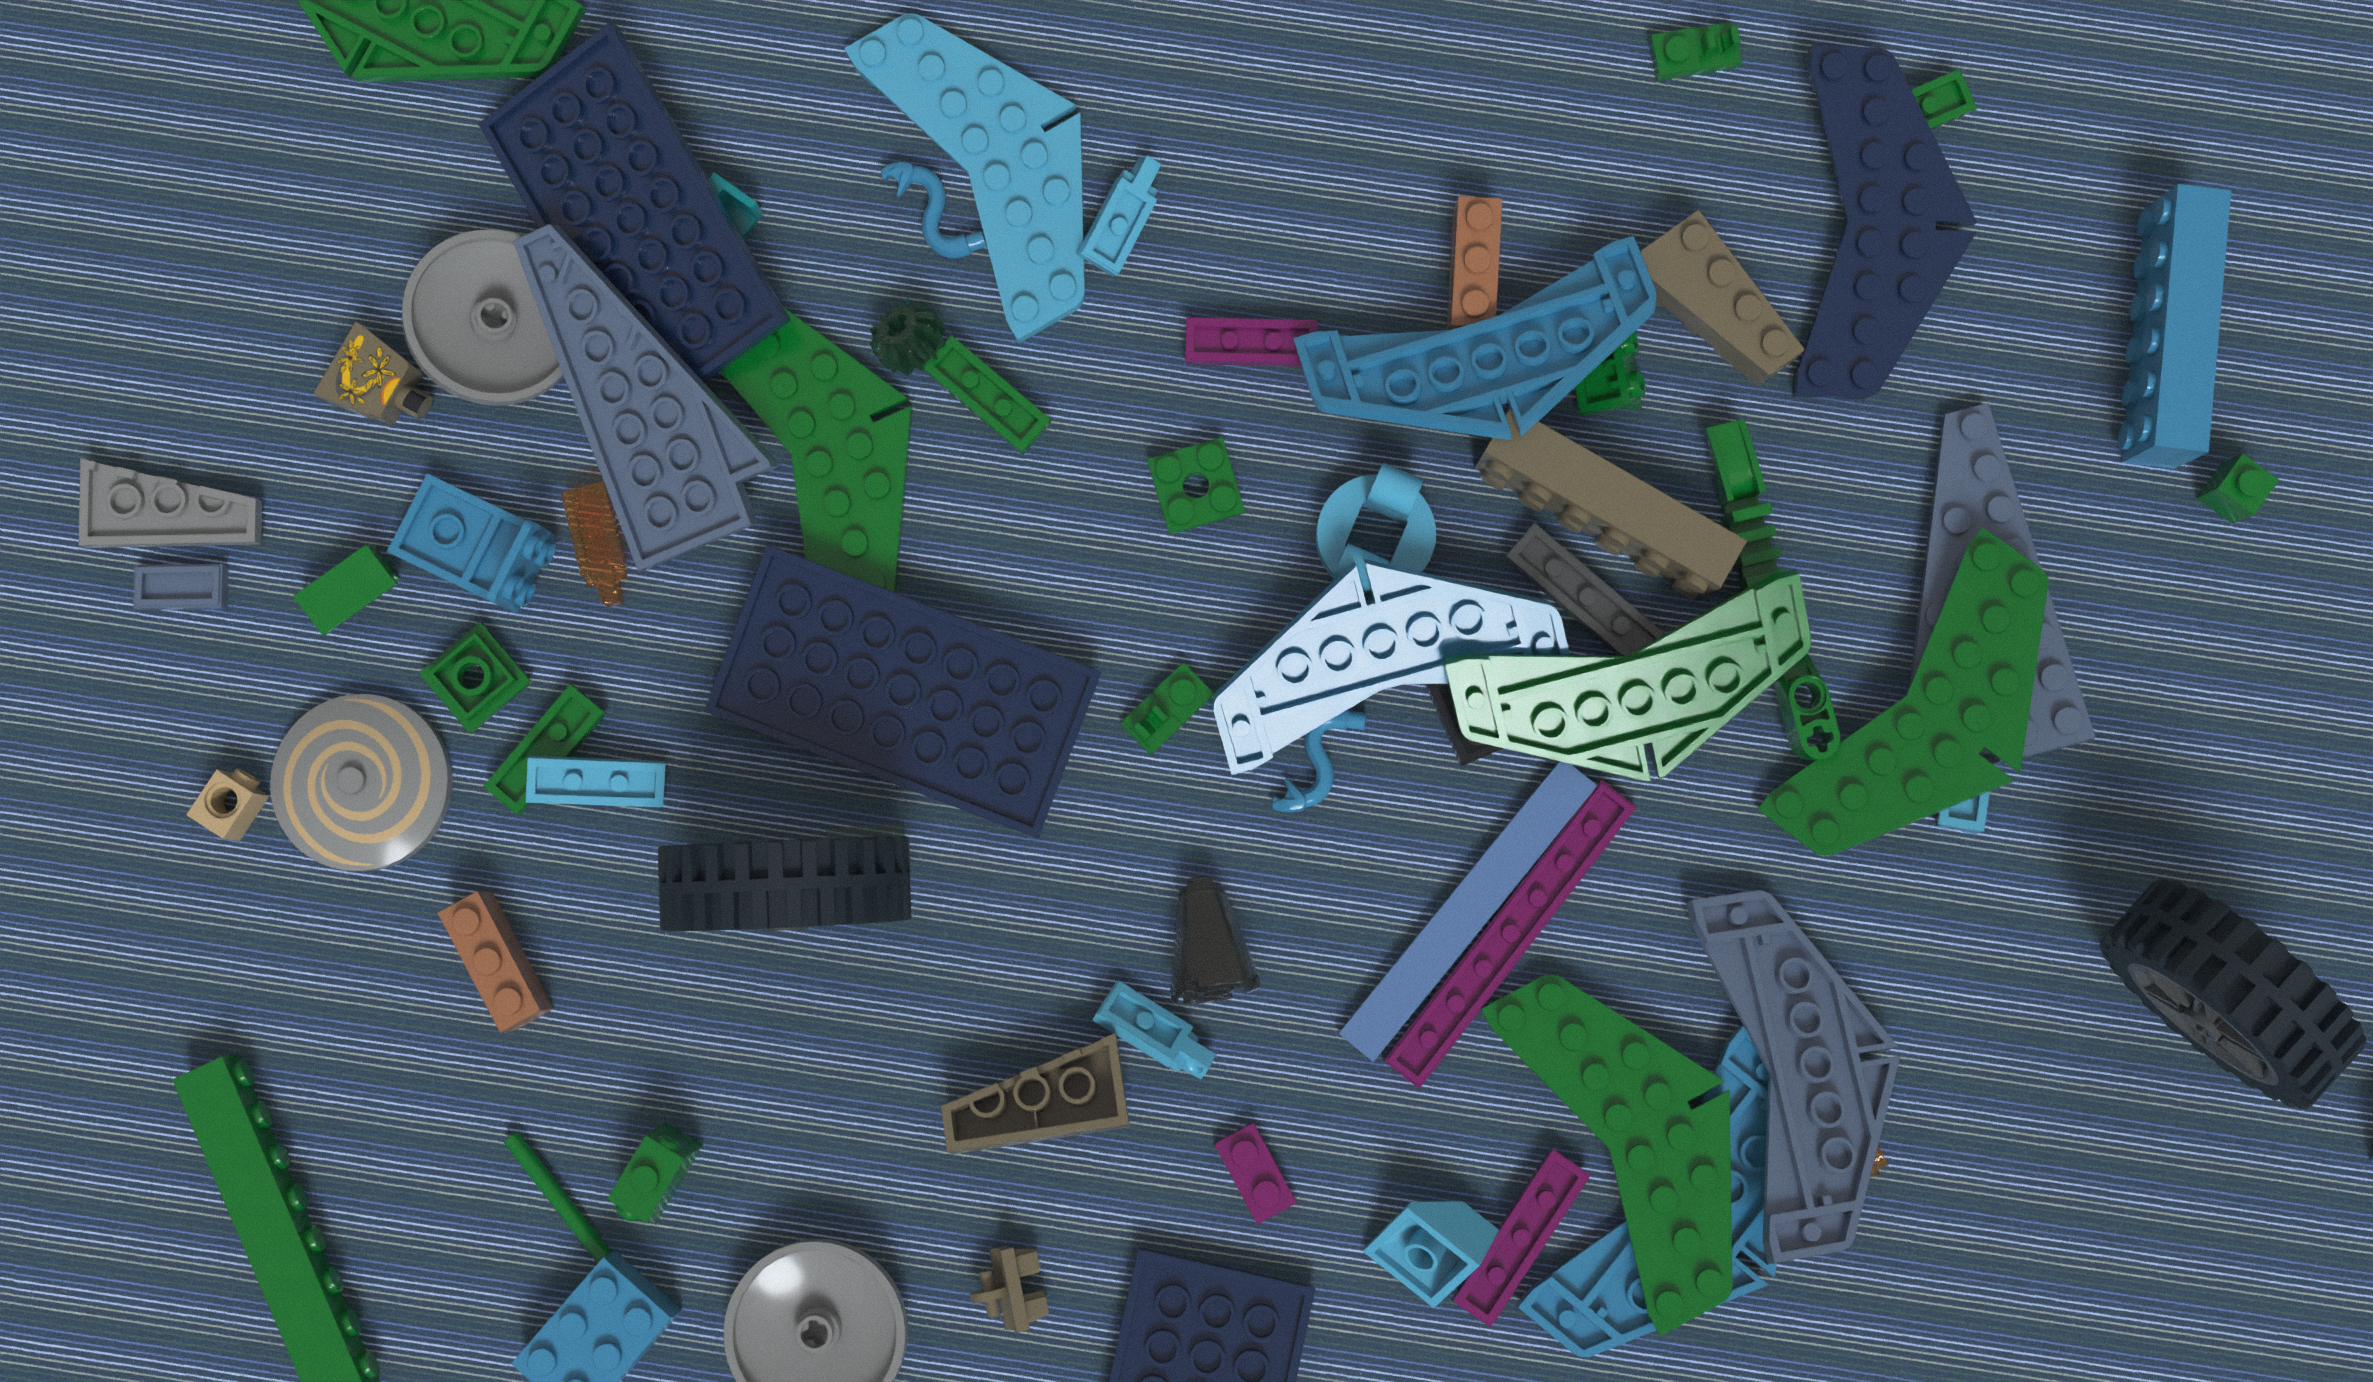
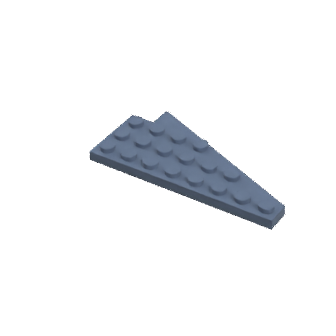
M548 224L514 240V246L637 570L650 569L758 524L743 481L778 467L776 460L558 225Z
M1989 403L1947 413L1942 418L1909 688L1966 549L1982 527L2041 568ZM2049 590L2047 591L2023 758L2092 741L2096 738ZM1985 749L1980 753L1982 757L1994 765L2003 763Z

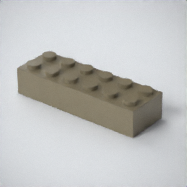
M1510 409L1505 416L1511 430L1512 441L1492 438L1474 468L1482 473L1480 478L1484 482L1499 490H1503L1506 486L1520 494L1518 500L1525 506L1541 512L1544 508L1558 516L1557 523L1565 529L1577 534L1582 530L1597 539L1595 544L1607 553L1618 556L1621 552L1635 560L1633 566L1640 572L1654 578L1658 574L1673 582V590L1686 598L1695 600L1698 596L1704 599L1721 588L1747 540L1539 421L1520 438Z

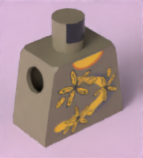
M356 321L313 393L335 407L388 425L395 424L402 411L417 419H422L432 405V397L416 388L423 373Z

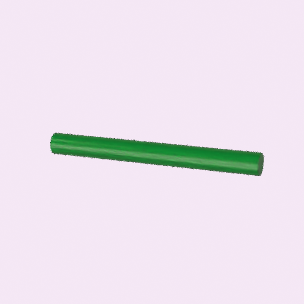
M519 1131L505 1140L503 1143L598 1264L604 1256L612 1253Z

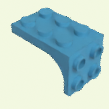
M427 473L387 552L517 614L521 607H526L531 601L536 590V584L533 582L540 568L547 567L551 562L556 550L554 541L557 536L529 519L524 520Z

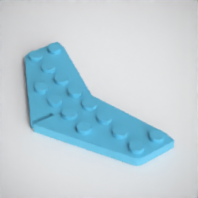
M904 14L845 47V52L857 73L871 86H875L969 175L1007 325L1018 344L1078 310L1085 300L1084 259L1076 255L1084 241L1081 114L1078 113L1044 132L1045 128L1077 111L1076 105L918 14Z

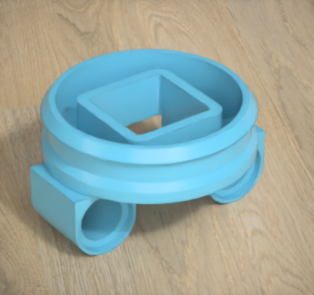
M1383 462L1378 474L1354 478L1341 485L1331 494L1321 510L1316 527L1317 552L1324 568L1333 578L1331 583L1355 561L1364 597L1373 599L1363 559L1384 564L1389 562L1387 559L1348 543L1345 546L1361 507L1370 509L1405 525L1403 534L1388 565L1423 572L1432 557L1436 543V525L1432 511L1424 497L1419 493L1424 479Z

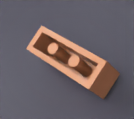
M1458 196L1452 218L1446 330H1453L1496 317L1502 199L1467 196Z
M476 891L438 912L446 931L500 1033L515 1031L554 1009L493 892Z

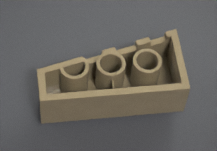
M1116 1033L1088 1046L1066 1053L1038 1067L1035 1066L1007 1080L992 1084L942 1105L941 1111L947 1152L953 1155L1130 1127Z

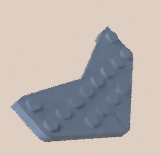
M1755 890L1691 900L1686 903L1691 926L1769 1073L1763 1245L1767 1263L1772 1264L1843 1251L1849 1248L1855 1239L1900 1056L1861 1062L1859 1054L1889 1050L1898 1047V1045L1770 893Z

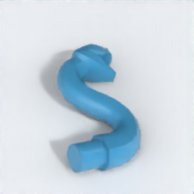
M893 162L881 169V176L885 182L889 178L895 179L898 182L896 194L899 198L912 183L921 184L926 188L929 199L922 217V233L925 241L933 251L943 257L952 259L969 256L971 252L987 247L981 230L968 235L963 233L956 237H945L940 233L938 223L945 206L946 192L942 181L936 173L926 167L915 166L908 162Z
M1349 708L1305 734V751L1316 770L1315 782L1310 788L1301 790L1285 778L1284 781L1288 788L1287 794L1280 800L1276 796L1273 797V810L1283 813L1301 812L1307 807L1320 803L1328 795L1333 785L1334 771L1330 758L1322 746V735L1326 730L1333 728L1364 730L1367 713L1351 711Z

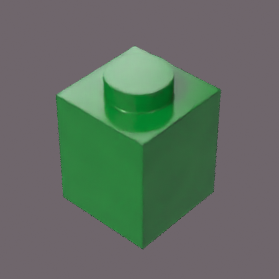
M2241 454L2220 464L2197 496V499L2233 524L2255 515L2279 479L2244 454Z

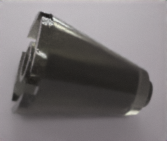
M1197 876L1186 880L1187 886L1182 887L1178 891L1170 985L1171 1000L1176 1002L1183 995V1002L1187 1004L1209 1003L1232 999V992L1237 988L1244 987L1245 995L1257 991L1261 987L1260 978L1222 883L1213 882L1211 876Z

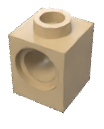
M236 768L234 772L216 769L186 815L223 839L240 841L269 798V795L257 788L260 784L257 778L239 768ZM233 790L237 795V805L229 813L225 808L224 801L227 794Z

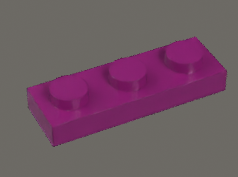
M1186 317L1185 364L1301 367L1293 338L1317 332L1318 320Z

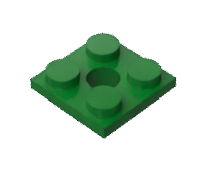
M1223 437L1147 459L1169 535L1245 513ZM1193 476L1201 477L1208 483V492L1203 497L1191 498L1184 492L1183 485L1185 481Z
M482 622L475 625L419 672V675L470 734L532 683L530 678ZM479 665L484 672L483 682L475 689H468L464 683V674L471 666Z

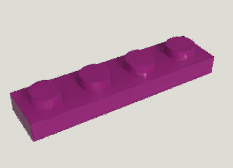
M1550 1148L1497 1228L1499 1231L1481 1265L1460 1284L1451 1300L1491 1327L1591 1175Z

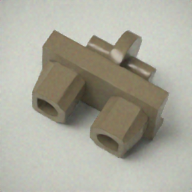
M1002 1245L990 1248L989 1253L993 1272L992 1270L979 1272L982 1289L970 1293L971 1303L985 1302L988 1318L1000 1316L1002 1313L1005 1330L1014 1329L1016 1333L1030 1330V1322H1034L1049 1314L1043 1290L1023 1293L1020 1277L1039 1273L1040 1265L1037 1251L1033 1248L1014 1249V1247Z

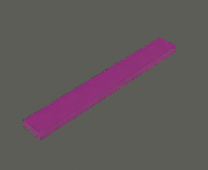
M1603 780L1598 781L1597 787L1550 843L1383 1059L1385 1063L1418 1089H1420L1637 808Z

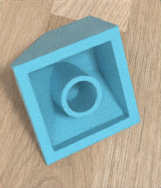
M1463 1201L1410 1202L1366 1245L1363 1252L1431 1307L1435 1308L1481 1265L1499 1229Z

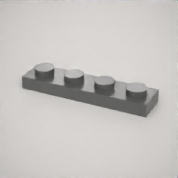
M1536 523L1531 526L1504 557V559L1618 656H1627L1665 635V633Z

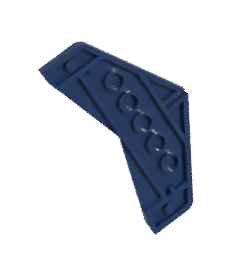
M1812 45L1808 49L1807 73L1812 93H1816L1844 210V232L1805 350L1801 353L1794 372L1793 397L1865 399L1873 396L1881 389L1977 232L1936 230V224L1973 226L1977 221L1894 55L1883 48Z

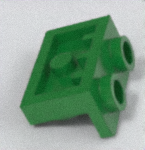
M1636 331L1575 387L1580 415L1589 416L1625 407L1632 410L1642 408L1641 396L1645 395L1646 388L1642 372L1636 370L1634 353L1639 351Z

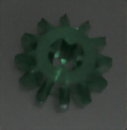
M907 298L901 306L891 303L890 311L886 315H878L880 323L870 329L873 339L869 345L886 369L891 370L893 373L900 372L909 376L915 368L924 371L925 364L930 359L938 360L936 350L946 345L943 339L946 329L943 326V322L929 305L924 304L922 301L916 303Z

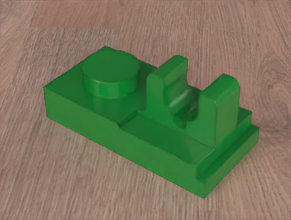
M1732 22L1651 34L1648 40L1656 82L1740 68L1742 66L1739 50L1741 45L1738 27L1734 23L1732 24Z
M1183 662L1120 725L1152 756L1214 696V693Z

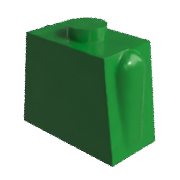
M664 1122L645 1135L607 1200L617 1205L616 1211L618 1215L628 1221L640 1219L645 1223H657L703 1147V1144L669 1123Z

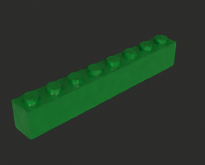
M239 1054L221 1056L172 1079L300 1381L380 1382L378 1379L380 1370L377 1359L370 1350L365 1349L359 1335L362 1331L359 1317L352 1308L347 1307L341 1293L344 1289L342 1278L335 1267H330L323 1251L326 1248L324 1236L316 1225H312L305 1209L308 1207L306 1194L299 1184L294 1183L289 1172L290 1158L282 1143L276 1141L270 1125H272L273 1120L270 1110L263 1101H259L252 1086L255 1083V1077L250 1065L245 1060H241Z

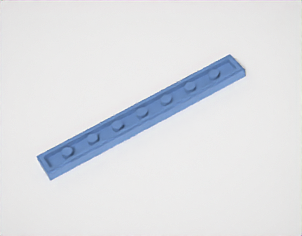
M1558 761L1348 1019L1338 1034L1374 1062L1597 785L1572 764Z

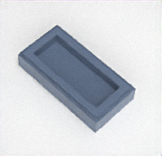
M134 565L133 609H227V565Z

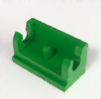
M366 544L293 595V598L319 632L325 636L389 589L398 584L397 581L400 579L381 554L376 544Z

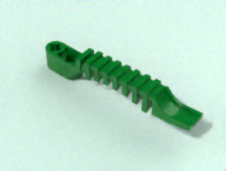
M1745 419L1704 429L1716 474L1718 505L1722 507L1724 515L1721 517L1723 527H1727L1731 532L1747 540L1734 564L1735 570L1739 569L1741 579L1738 581L1741 591L1772 574L1785 571L1784 568H1777L1775 559L1781 557L1779 546L1772 548L1769 539L1777 535L1775 525L1766 526L1763 518L1773 513L1771 502L1759 504L1758 496L1765 493L1766 488ZM1807 653L1773 684L1789 745L1793 753L1805 760L1826 759L1833 756L1838 750L1841 742L1840 732L1829 690ZM1800 684L1808 687L1812 695V700L1807 708L1800 707L1795 700L1794 693ZM1814 733H1820L1822 741L1816 743L1815 746H1809L1807 738L1813 736Z

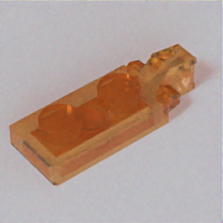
M604 481L561 492L580 575L585 578L587 587L597 586L601 604H605L606 608L623 604L624 599L619 580L628 578L627 562L613 505Z

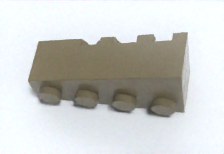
M1699 210L1640 251L1656 289V304L1660 308L1665 307L1684 323L1682 326L1696 336L1698 334L1715 348L1714 352L1757 387L1792 363L1805 350Z

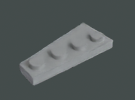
M80 458L79 546L85 548L261 545V500Z

